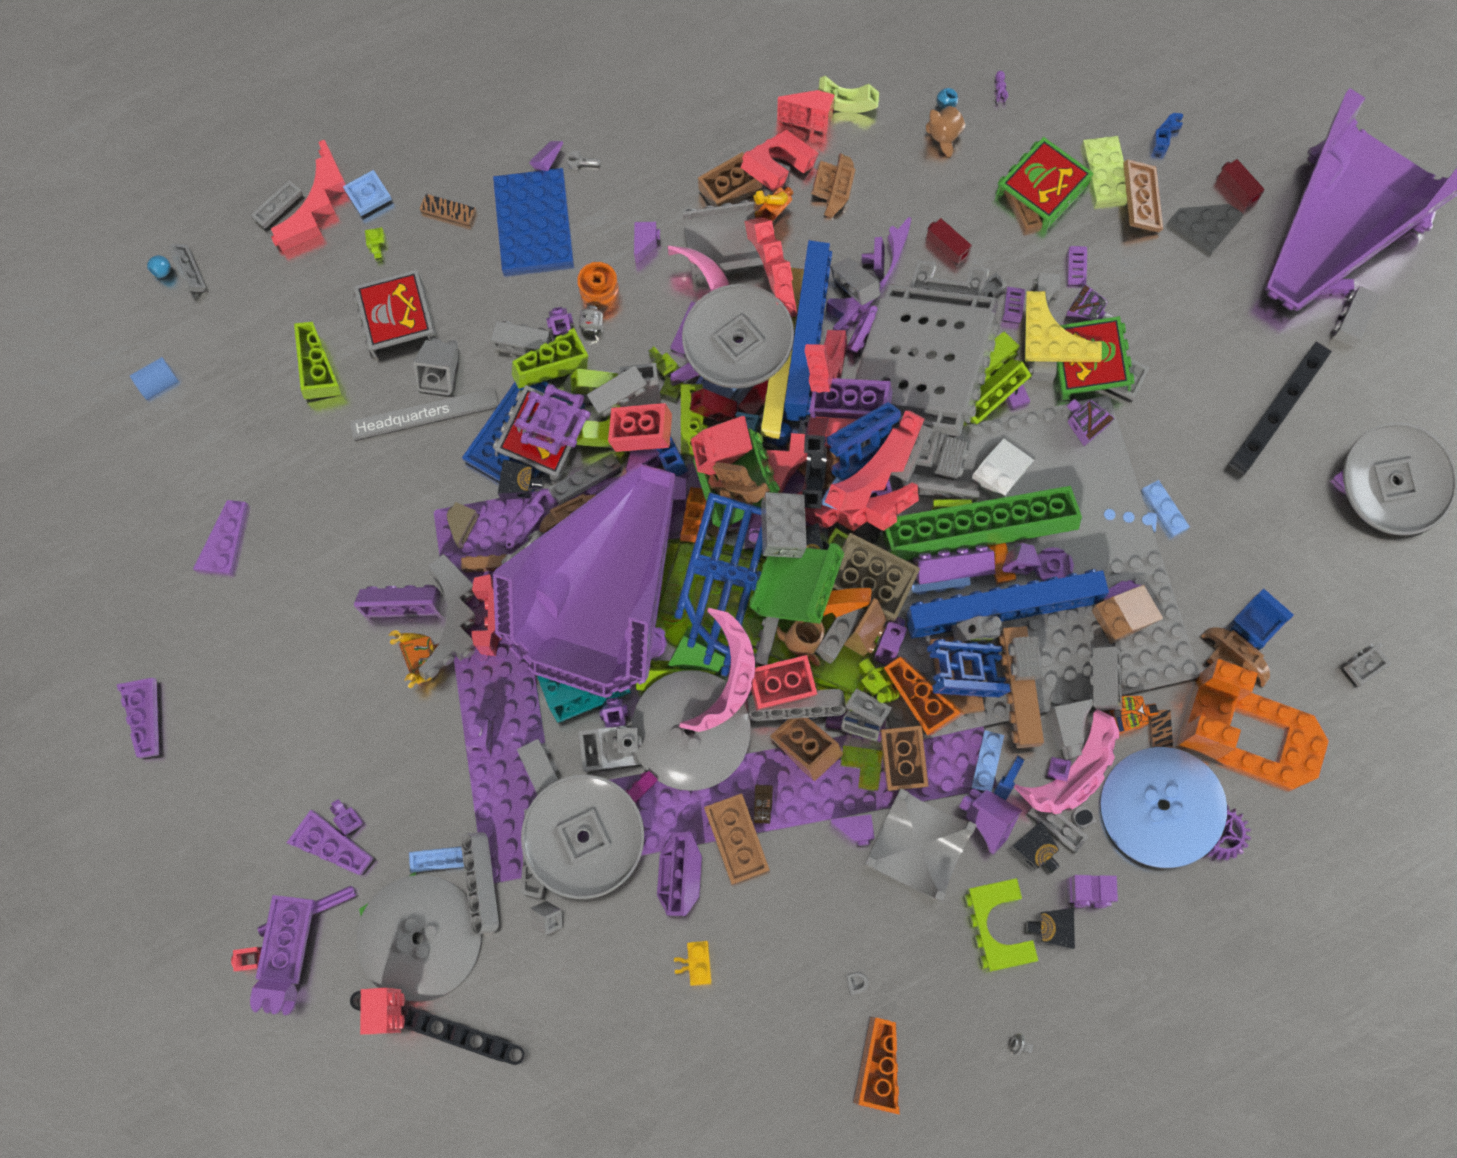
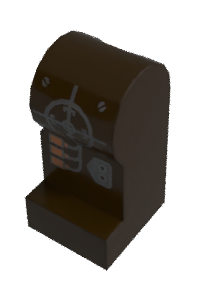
M755 785L754 823L770 824L773 785Z

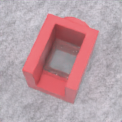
M262 947L233 950L231 964L234 971L257 970Z

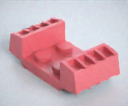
M489 574L475 577L473 581V593L479 602H485V609H488V617L484 619L485 628H488V630L472 631V640L480 654L496 656L498 642L501 639L495 634L493 580Z

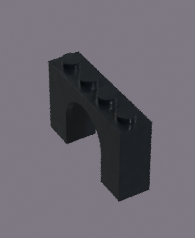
M809 417L804 440L807 466L802 489L805 508L821 509L822 498L824 497L826 486L828 418Z

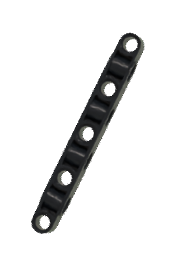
M1317 341L1313 344L1228 464L1230 467L1243 475L1247 473L1332 352L1330 349Z
M356 991L350 997V1005L355 1010L361 1011V1006L358 1004L361 991ZM405 1003L404 1006H401L405 1013L404 1028L511 1065L522 1064L527 1059L528 1053L525 1047L510 1040ZM439 1021L443 1024V1030L440 1034L436 1033L434 1029L435 1024ZM477 1035L482 1038V1044L478 1048L473 1044V1039ZM515 1049H519L522 1053L519 1061H515L512 1058V1052Z

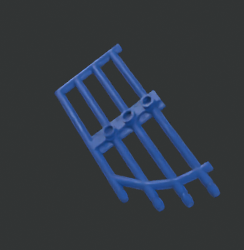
M709 492L675 611V618L681 619L683 609H686L692 623L687 647L693 648L695 646L699 633L708 643L703 663L710 665L714 650L721 651L726 654L721 675L727 676L731 666V654L729 644L727 647L717 641L721 626L714 620L710 634L702 626L701 622L712 582L715 579L725 582L717 609L725 612L732 585L744 588L735 618L742 626L751 590L755 591L757 580L762 573L757 571L762 553V523L749 569L738 566L751 515L752 513L761 515V507ZM714 502L726 505L712 557L710 558L700 555ZM734 507L744 510V515L731 562L728 563L719 560ZM694 574L706 577L696 613L688 597Z

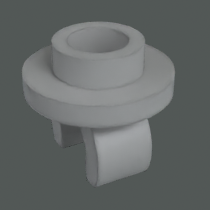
M1016 1034L1012 1037L1010 1048L1014 1055L1018 1056L1022 1051L1032 1053L1034 1045L1025 1042L1024 1035Z

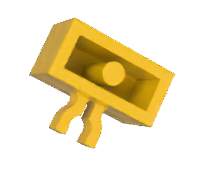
M708 941L687 943L688 959L675 957L674 962L688 963L689 966L675 970V974H681L688 970L690 986L712 984Z

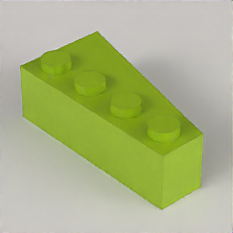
M313 322L294 323L300 389L303 398L340 396L341 392Z
M572 328L568 330L567 334L557 336L549 344L545 343L538 350L530 351L512 361V377L518 389L525 387V385L530 386L571 374L576 369H587L588 354L575 329Z
M1005 331L994 339L995 348L993 352H990L989 357L991 360L989 368L985 370V382L1011 359L1015 360L1019 355L1020 345Z

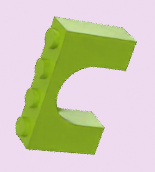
M576 369L570 376L571 393L587 395L617 377L618 373ZM611 414L607 416V420L604 422L585 421L576 439V445L613 448L608 442Z
M1017 878L966 890L965 901L967 906L971 907L970 921L972 927H976L977 935H975L977 947H981L983 956H980V961L983 969L986 968L987 972L1039 961L1033 940L1013 945L1001 944L990 935L987 928V918L992 908L996 905L1022 899Z

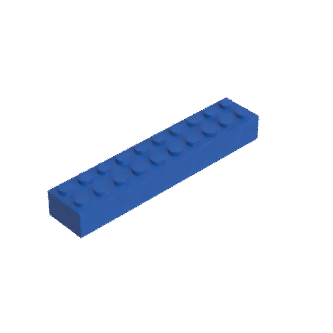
M808 240L783 419L804 421L806 415L810 416L809 410L813 391H811L809 384L810 372L805 355V345H820L833 252L829 250L830 243Z
M1092 569L1081 575L1071 573L1066 575L1065 578L1058 579L1055 576L1043 582L1033 580L1028 582L1027 585L1022 586L1020 584H1012L1005 589L995 587L990 589L989 592L984 593L974 591L968 596L958 594L946 600L936 598L931 600L930 603L925 604L923 602H915L908 609L906 621L910 638L914 639L952 632L951 626L977 616H997L1001 622L1096 605L1105 599L1109 594L1103 570L1096 571V569Z

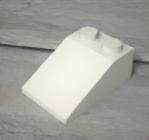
M1003 439L974 472L971 482L979 484L978 487L994 499L1007 497L1034 462V459Z

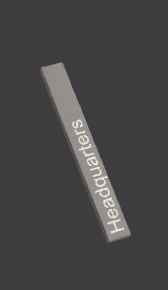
M491 388L350 421L353 439L358 440L496 408L499 404L496 390Z

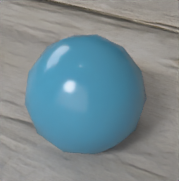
M942 89L936 98L937 105L941 110L946 106L956 107L958 95L954 89Z
M156 255L147 262V269L157 278H164L169 275L171 264L164 256Z

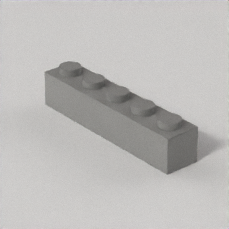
M763 618L762 626L764 627L759 632L758 637L761 638L759 642L757 641L755 647L757 652L754 653L755 665L757 666L767 665L779 618Z

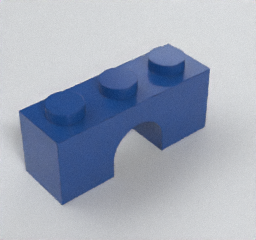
M670 435V447L658 448L657 451L660 453L658 456L667 472L680 476L689 470Z

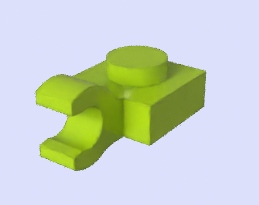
M383 228L365 230L367 248L372 250L375 259L382 258L381 247L386 246Z
M654 346L648 350L650 353L648 355L654 361L653 363H656L657 371L664 379L674 372L678 364L667 352L661 355Z
M676 366L674 372L681 367ZM666 377L660 395L678 401L681 394V384L684 383L672 386L670 383L671 378Z

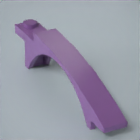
M910 217L905 220L899 229L894 226L889 228L888 241L892 250V264L888 273L880 282V296L864 305H861L853 297L843 299L830 298L827 301L826 311L839 319L834 325L833 330H846L847 333L851 323L856 322L866 312L868 306H874L880 299L900 261L910 229Z

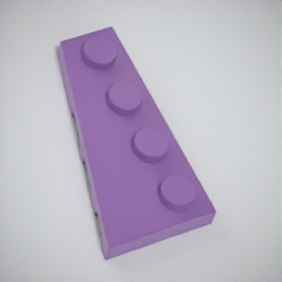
M226 501L193 568L194 571L233 575L248 506L246 502Z
M147 678L116 684L118 691L121 692L122 706L126 710L127 724L131 728L132 733L130 736L136 757L146 758L159 755L157 679Z
M314 810L309 811L286 842L358 875H362L374 859Z

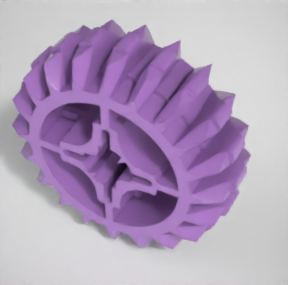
M1227 805V819L1223 830L1225 835L1220 837L1216 845L1208 853V856L1211 857L1215 854L1217 860L1222 857L1224 860H1229L1230 857L1234 859L1237 857V853H1244L1242 848L1249 846L1245 841L1251 839L1250 836L1246 835L1251 829L1245 828L1244 825L1248 824V821L1242 822L1243 814L1236 815L1237 809L1233 808L1230 811ZM1232 824L1236 829V834L1232 830ZM1224 841L1234 843L1229 849L1219 847Z

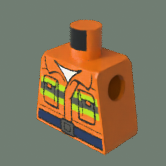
M1122 696V710H1109L1119 729V736L1146 727L1149 724L1148 717L1158 715L1156 704L1145 705L1142 696Z

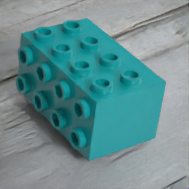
M537 675L548 707L557 723L606 703L607 699L619 698L631 693L629 689L622 692L616 691L610 697L605 698Z

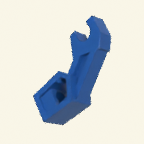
M1182 113L1170 114L1165 122L1155 131L1153 151L1167 152L1170 146L1171 131L1181 129L1183 122L1176 121L1182 120Z
M1017 755L1006 777L1003 776L993 791L995 795L1007 800L1015 785L1013 781L1023 765L1024 759Z

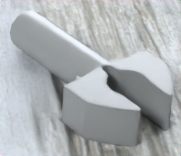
M573 151L567 155L568 159H575V161H567L568 167L572 170H578V167L581 165H600V159L582 158L580 151Z

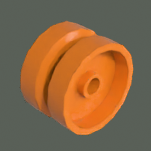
M592 262L580 270L577 277L580 296L587 306L605 309L617 300L619 285L617 275L610 265L603 262Z

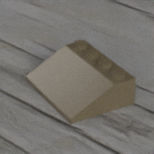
M849 533L842 547L844 557L832 591L870 588L872 590L871 602L874 598L877 599L887 619L886 622H894L920 568Z

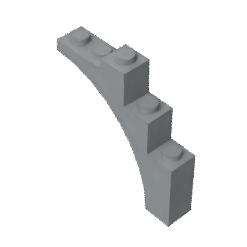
M444 554L429 565L430 574L439 584L445 596L447 619L444 633L437 648L419 668L420 675L425 681L429 677H435L439 673V669L444 665L447 666L452 663L455 656L462 661L464 658L471 657L476 649L472 638L464 631L470 629L475 623V614L464 603V601L468 602L474 596L472 591L473 584Z

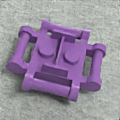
M551 384L547 385L544 396L531 391L520 417L514 423L516 427L526 430L522 434L521 443L538 446L549 450L554 455H557L561 446L575 447L577 444L576 439L585 421L591 415L587 410L580 409L584 396L580 394L574 395L557 389ZM554 395L574 403L572 406H569L566 402L555 399L552 396ZM535 403H540L530 424L526 423Z

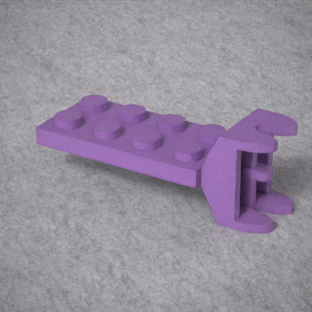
M272 895L255 978L259 981L252 987L250 1006L254 1012L257 1013L263 1008L265 1013L269 1014L272 1012L275 1015L282 1010L283 1015L286 1016L293 1011L298 994L295 984H299L315 900Z

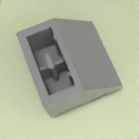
M656 363L619 367L621 374L636 366L647 384L646 392L640 397L634 396L629 399L630 402L624 407L661 404Z

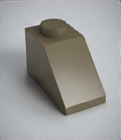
M455 502L453 507L451 506L447 512V521L457 547L462 549L479 516L476 510Z

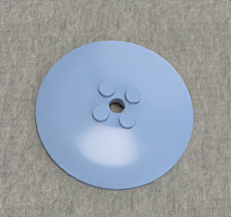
M1153 747L1132 753L1120 761L1110 772L1101 795V814L1104 826L1112 841L1126 855L1148 866L1176 868L1196 862L1209 853L1216 845L1225 827L1227 802L1218 778L1203 761L1179 749ZM1166 800L1169 802L1170 808L1161 810L1158 807V802Z

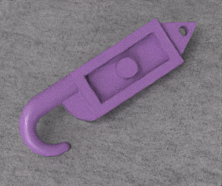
M544 488L538 491L505 533L507 536L506 550L518 545L522 546L543 518L544 509L539 502L545 495L552 496L549 493V489ZM553 498L552 505L554 506L556 500Z

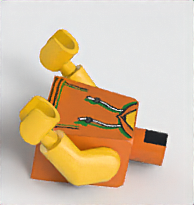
M787 186L784 189L779 187L773 195L764 196L762 190L757 191L756 195L753 196L757 205H763L758 211H755V218L763 217L772 220L773 223L793 200L791 198L794 194L793 190Z
M397 630L391 631L389 636H395L396 639H391L390 644L394 645L398 641L401 642L399 646L409 670V674H407L404 681H412L408 687L413 688L416 683L420 684L432 680L429 677L425 681L420 675L419 668L430 658L438 644H434L431 637L423 634L400 633Z

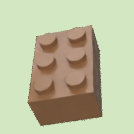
M743 152L698 177V189L710 206L720 207L725 203L738 204L757 191L762 190V183L741 168Z
M922 726L880 729L886 790L929 787Z

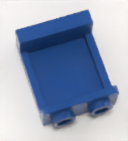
M1263 588L1228 626L1231 628V631L1234 630L1259 651L1294 614Z

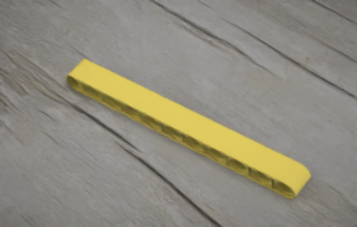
M791 267L793 277L791 282L798 315L804 269ZM797 316L791 317L794 328V336ZM792 351L784 366L773 377L769 378L761 427L762 437L780 438Z

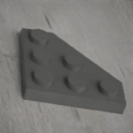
M1230 204L1179 208L1167 224L1212 254L1244 214Z

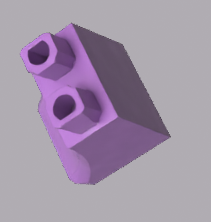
M972 789L969 795L963 798L959 806L968 812L966 818L977 825L976 828L980 831L989 852L993 855L1005 844L1022 812V809L987 789L983 793Z

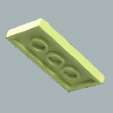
M1118 136L1083 140L1082 146L1087 168L1094 173L1091 187L1095 205L1126 202L1124 159Z

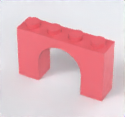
M785 130L782 133L776 134L775 137L767 139L763 144L757 145L751 151H747L742 157L741 168L774 192L779 187L784 186L789 171L772 158L783 159L802 173H805L814 167L819 153L791 132Z

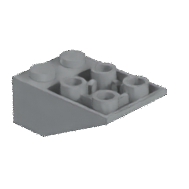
M631 725L578 731L583 772L641 765L635 752H633L634 756L622 757L621 753H617V748L613 749V736H616V728L631 727ZM625 739L624 745H629L630 739Z

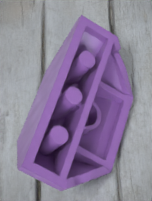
M691 832L672 833L669 841L660 853L657 897L667 916H686L699 898L702 855Z

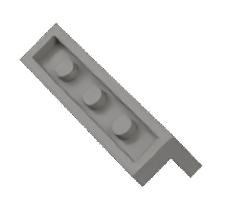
M912 474L908 482L905 480L901 482V488L912 482L918 485L919 496L945 500L971 499L972 503H976L979 497V484L917 474Z

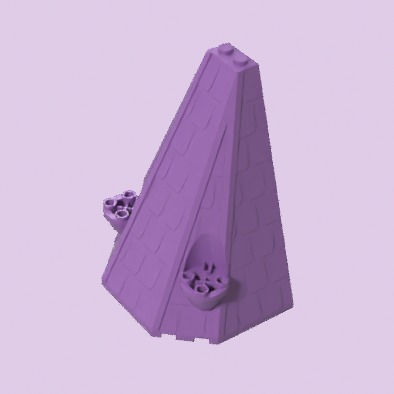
M1351 88L1345 93L1326 139L1316 146L1310 147L1307 151L1309 155L1307 160L1315 164L1265 288L1269 297L1274 300L1278 298L1284 302L1282 305L1291 311L1292 309L1295 311L1301 309L1411 228L1421 234L1424 231H1430L1433 227L1432 222L1436 210L1457 196V168L1448 178L1442 177L1440 180L1434 179V174L1427 172L1372 137L1364 129L1358 130L1356 126L1358 122L1355 118L1365 97Z
M638 464L494 571L495 634L500 639L504 636L511 644L509 649L519 659L523 657L528 662V669L532 674L605 698L610 697L613 692H622L630 689L633 684L646 682L649 676L651 659L662 655L667 646L666 638L664 637L665 631L658 627L655 628L675 492L674 473Z

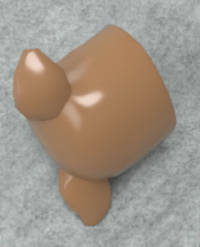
M946 106L940 112L934 109L930 110V121L926 124V131L932 135L935 141L940 142L941 150L947 158L951 157L953 154L951 142L965 129L964 119L961 113L952 106Z
M795 621L787 633L782 632L779 626H777V635L780 640L785 642L788 650L799 657L807 655L811 663L820 667V661L814 652L824 637L822 622L818 624Z

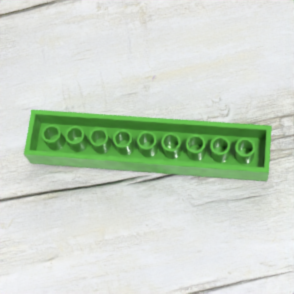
M1071 486L897 516V522L886 530H882L887 551L907 561L913 560V557H919V554L922 553L934 555L943 550L956 552L959 548L974 549L979 545L991 546L1079 530L1082 515Z

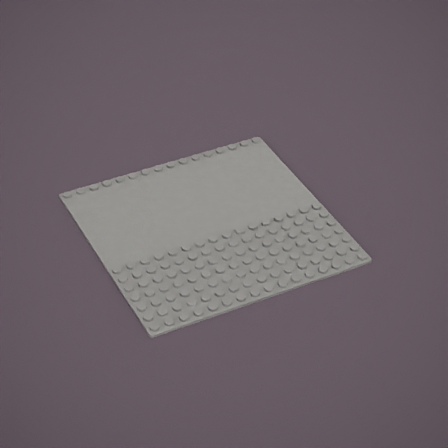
M1109 396L1079 401L1084 406L1091 400L1115 418L1108 427L1086 446L1082 445L1067 421L1073 413L1067 408L1068 404L984 421L978 424L963 426L960 436L941 434L932 467L916 465L912 473L941 478L933 475L942 441L946 436L968 443L966 449L969 450L966 460H963L961 466H964L962 476L958 477L956 481L972 483L971 479L974 472L1003 439L1007 440L1034 459V462L1007 497L1071 486L1082 515L1079 530L1007 542L1008 552L1020 543L1034 545L1037 556L1046 548H1060L1072 557L1074 563L1073 573L1081 575L1092 569H1096V571L1103 570L1108 589L1121 581L1127 582L1128 580L1135 581V584H1140L1141 586L1144 585L1161 613L1163 620L1113 644H1110L1092 612L1095 605L1001 622L1000 632L1003 628L1027 626L1028 637H1038L1043 676L1040 679H1036L1035 684L1040 714L1049 712L1057 706L1090 700V694L1093 693V685L1090 683V674L1093 673V666L1090 665V654H1093V648L1117 647L1121 651L1122 695L1196 679L1200 675L1152 526L1145 525L1142 522V517L1148 513ZM890 475L889 482L892 492L901 489L902 479ZM978 487L979 497L976 502L994 499ZM919 496V501L902 511L901 516L931 511L933 500L945 499ZM1107 509H1112L1116 515L1113 520H1107L1104 517V512ZM1125 512H1132L1134 514L1133 522L1127 523L1123 520ZM866 522L857 528V531L861 534H868L871 531V526ZM838 523L839 530L848 535L846 533L847 527ZM881 530L878 540L874 541L873 544L887 551ZM907 560V562L914 565L913 560ZM1034 570L1027 575L1015 573L1016 581L996 585L994 574L970 577L971 585L965 586L963 589L947 588L943 592L932 590L921 595L912 593L910 589L897 616L905 620L904 627L907 628L896 659L899 657L906 658L929 681L936 684L937 682L933 679L936 675L933 658H930L931 652L927 651V647L930 646L929 641L953 636L952 631L911 639L906 615L913 603L923 602L925 604L930 603L931 600L936 598L946 600L958 594L968 596L974 591L984 593L989 592L990 589L995 587L1005 589L1012 584H1020L1022 586L1027 585L1028 582L1033 580L1043 581L1040 580ZM883 634L881 637L877 636L874 641L877 645L872 651L873 661ZM998 637L988 643L999 646ZM981 656V658H982V664H983V665H984V659H983V658H985L986 656ZM1001 660L995 663L997 677H1003V673H1006L1005 665H1002ZM874 661L875 668L886 667V665ZM984 673V675H985V680L982 681V682H987V676H986V673ZM901 694L898 699L884 703L892 707L888 715L891 728L920 725ZM1006 694L999 698L982 697L985 708L983 712L964 714L933 735H927L922 728L923 740L1009 721L1011 707L1010 704H1007Z

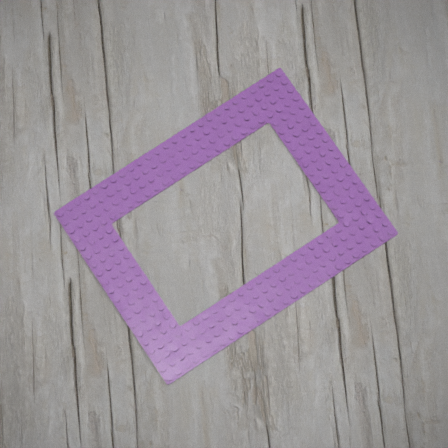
M787 446L781 448L780 450L787 451ZM694 463L686 464L689 471L680 475V477L686 478L687 498L690 487L702 488ZM798 469L791 476L782 493L797 494L802 491L805 476ZM622 476L605 479L571 499L582 494L585 496L597 495L610 485V480H615ZM538 491L532 492L531 498L501 500L497 498L464 504V506L476 510L479 518L462 549L457 547L447 521V512L450 507L435 510L434 520L439 556L444 554L472 584L475 577L489 574L493 580L494 571L463 573L461 558H465V556L477 557L478 555H483L484 557L489 555L501 556V554H513L518 550L521 545L506 550L507 536L505 533ZM545 495L540 500L539 504L544 509V515L532 533L536 530L539 531L541 522L550 513V509L559 506L557 502L554 506L552 505V496ZM672 506L668 541L680 539L686 506ZM710 517V520H709V524H708V527H707L706 534H708V533H707L708 530H709V529L712 527V525H713V522H712L711 517ZM742 519L732 524L731 529L740 528ZM474 594L471 600L468 602L464 601L475 614L474 625L470 629L464 630L471 638L472 631L488 630L484 624L485 617H488V609H485V602H479ZM504 636L498 642L496 656L480 654L476 648L471 657L464 658L462 661L456 656L454 659L465 745L468 719L494 720L491 757H471L466 748L477 833L484 832L488 837L494 884L522 878L523 851L521 831L525 818L524 809L530 807L533 800L537 797V793L517 749L537 739L541 743L545 742L535 674H532L528 669L529 664L523 657L519 659L509 649L511 644ZM983 726L924 739L929 787L903 790L908 791L912 796L923 802L970 793L984 733ZM854 734L833 737L839 744L843 755L815 782L781 748L746 754L733 774L721 783L706 789L680 790L657 781L635 803L644 826V845L641 855L661 852L674 832H691L697 845L715 842L716 840L704 807L740 793L743 795L756 833L891 808L899 790H886L880 734L877 741ZM642 774L611 779L609 781H612L626 791L632 788L631 785L636 780L639 781L641 779L640 776ZM996 777L994 779L993 788L997 786ZM755 785H773L770 824L754 823ZM587 831L579 832L578 840L581 843L587 842L589 840V833Z

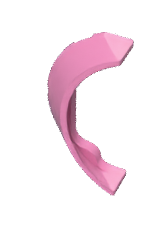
M668 246V255L683 254L691 263L696 264L707 279L710 291L730 285L720 267L706 255L685 247Z
M708 608L707 612L719 623L726 635L731 654V667L727 684L717 701L699 716L680 722L679 727L697 732L716 727L731 718L747 699L752 687L751 681L755 674L753 648L745 630L728 612Z
M1098 709L1094 711L1088 740L1082 750V755L1070 767L1067 782L1056 779L1040 787L1027 788L1016 784L1014 788L1034 809L1040 812L1060 814L1062 810L1074 809L1081 805L1098 789L1105 779L1103 774L1108 765L1112 766L1114 761L1113 750L1115 741L1119 739V729L1114 718Z

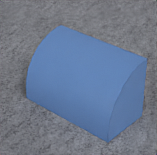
M163 357L130 375L135 386L146 400L179 382Z

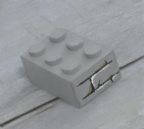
M765 492L761 502L763 556L802 558L807 548L804 495Z

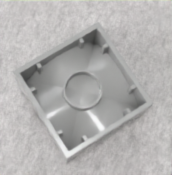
M900 789L864 865L937 901H943L958 859L977 825L932 807L912 796L908 791Z

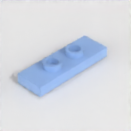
M461 846L409 852L410 873L464 867Z

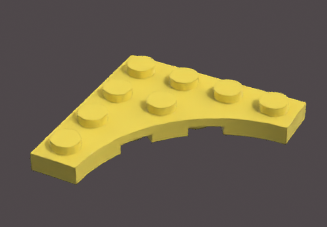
M1045 291L1026 292L1025 361L1101 362L1102 342L1079 338L1062 328L1049 311Z

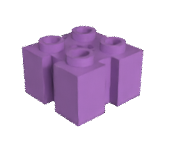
M1073 875L1066 879L1067 904H1074L1075 908H1086V906H1091V904H1094V908H1107L1112 906V903L1118 901L1117 876Z

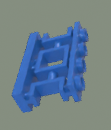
M887 402L826 437L827 444L831 446L830 451L840 458L838 463L832 465V474L841 481H844L860 471L882 447L892 431V425L899 421L901 411ZM870 438L871 443L861 449V443Z
M938 639L927 647V651L932 652L930 653V658L939 659L941 673L933 677L934 681L937 682L932 685L933 693L999 698L1011 692L1010 685L1004 683L1006 678L997 677L995 663L1002 659V655H999V652L1002 651V646H994L992 643L984 645L978 644V642L962 643L959 640L946 642L945 639ZM948 653L953 654L951 655L952 662H950ZM981 656H986L985 658H983V659H984V665L982 664V658H981ZM963 660L971 661L973 675H965ZM951 670L954 671L955 680H950L952 678ZM984 673H986L987 682H982V681L985 680V675H984Z

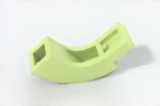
M826 76L821 77L819 80V91L835 94L834 110L861 113L878 107L879 92L870 84L856 89H846L839 87Z

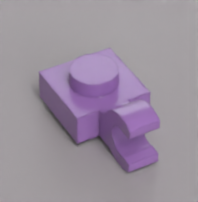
M339 799L331 803L330 810L336 815L333 821L344 836L362 825L363 822L352 807L346 810Z

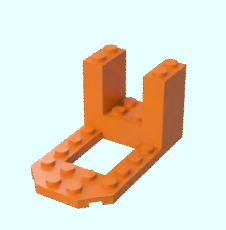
M1217 659L1196 678L1175 748L1288 790H1293L1319 778L1329 740L1316 717L1252 693L1258 673ZM1235 709L1287 728L1278 762L1236 748L1241 729L1230 726Z

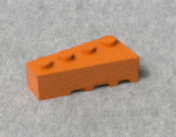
M899 657L884 667L927 735L935 734L965 714L945 694L933 693L932 685L934 684L906 658Z
M870 1017L853 1103L900 1115L898 1106L899 1086L897 1083L896 1022Z

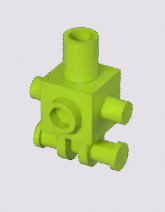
M869 658L859 664L866 674V677L861 680L864 688L872 696L877 695L878 702L889 703L899 698L900 692L892 688L894 683L884 667L875 668Z

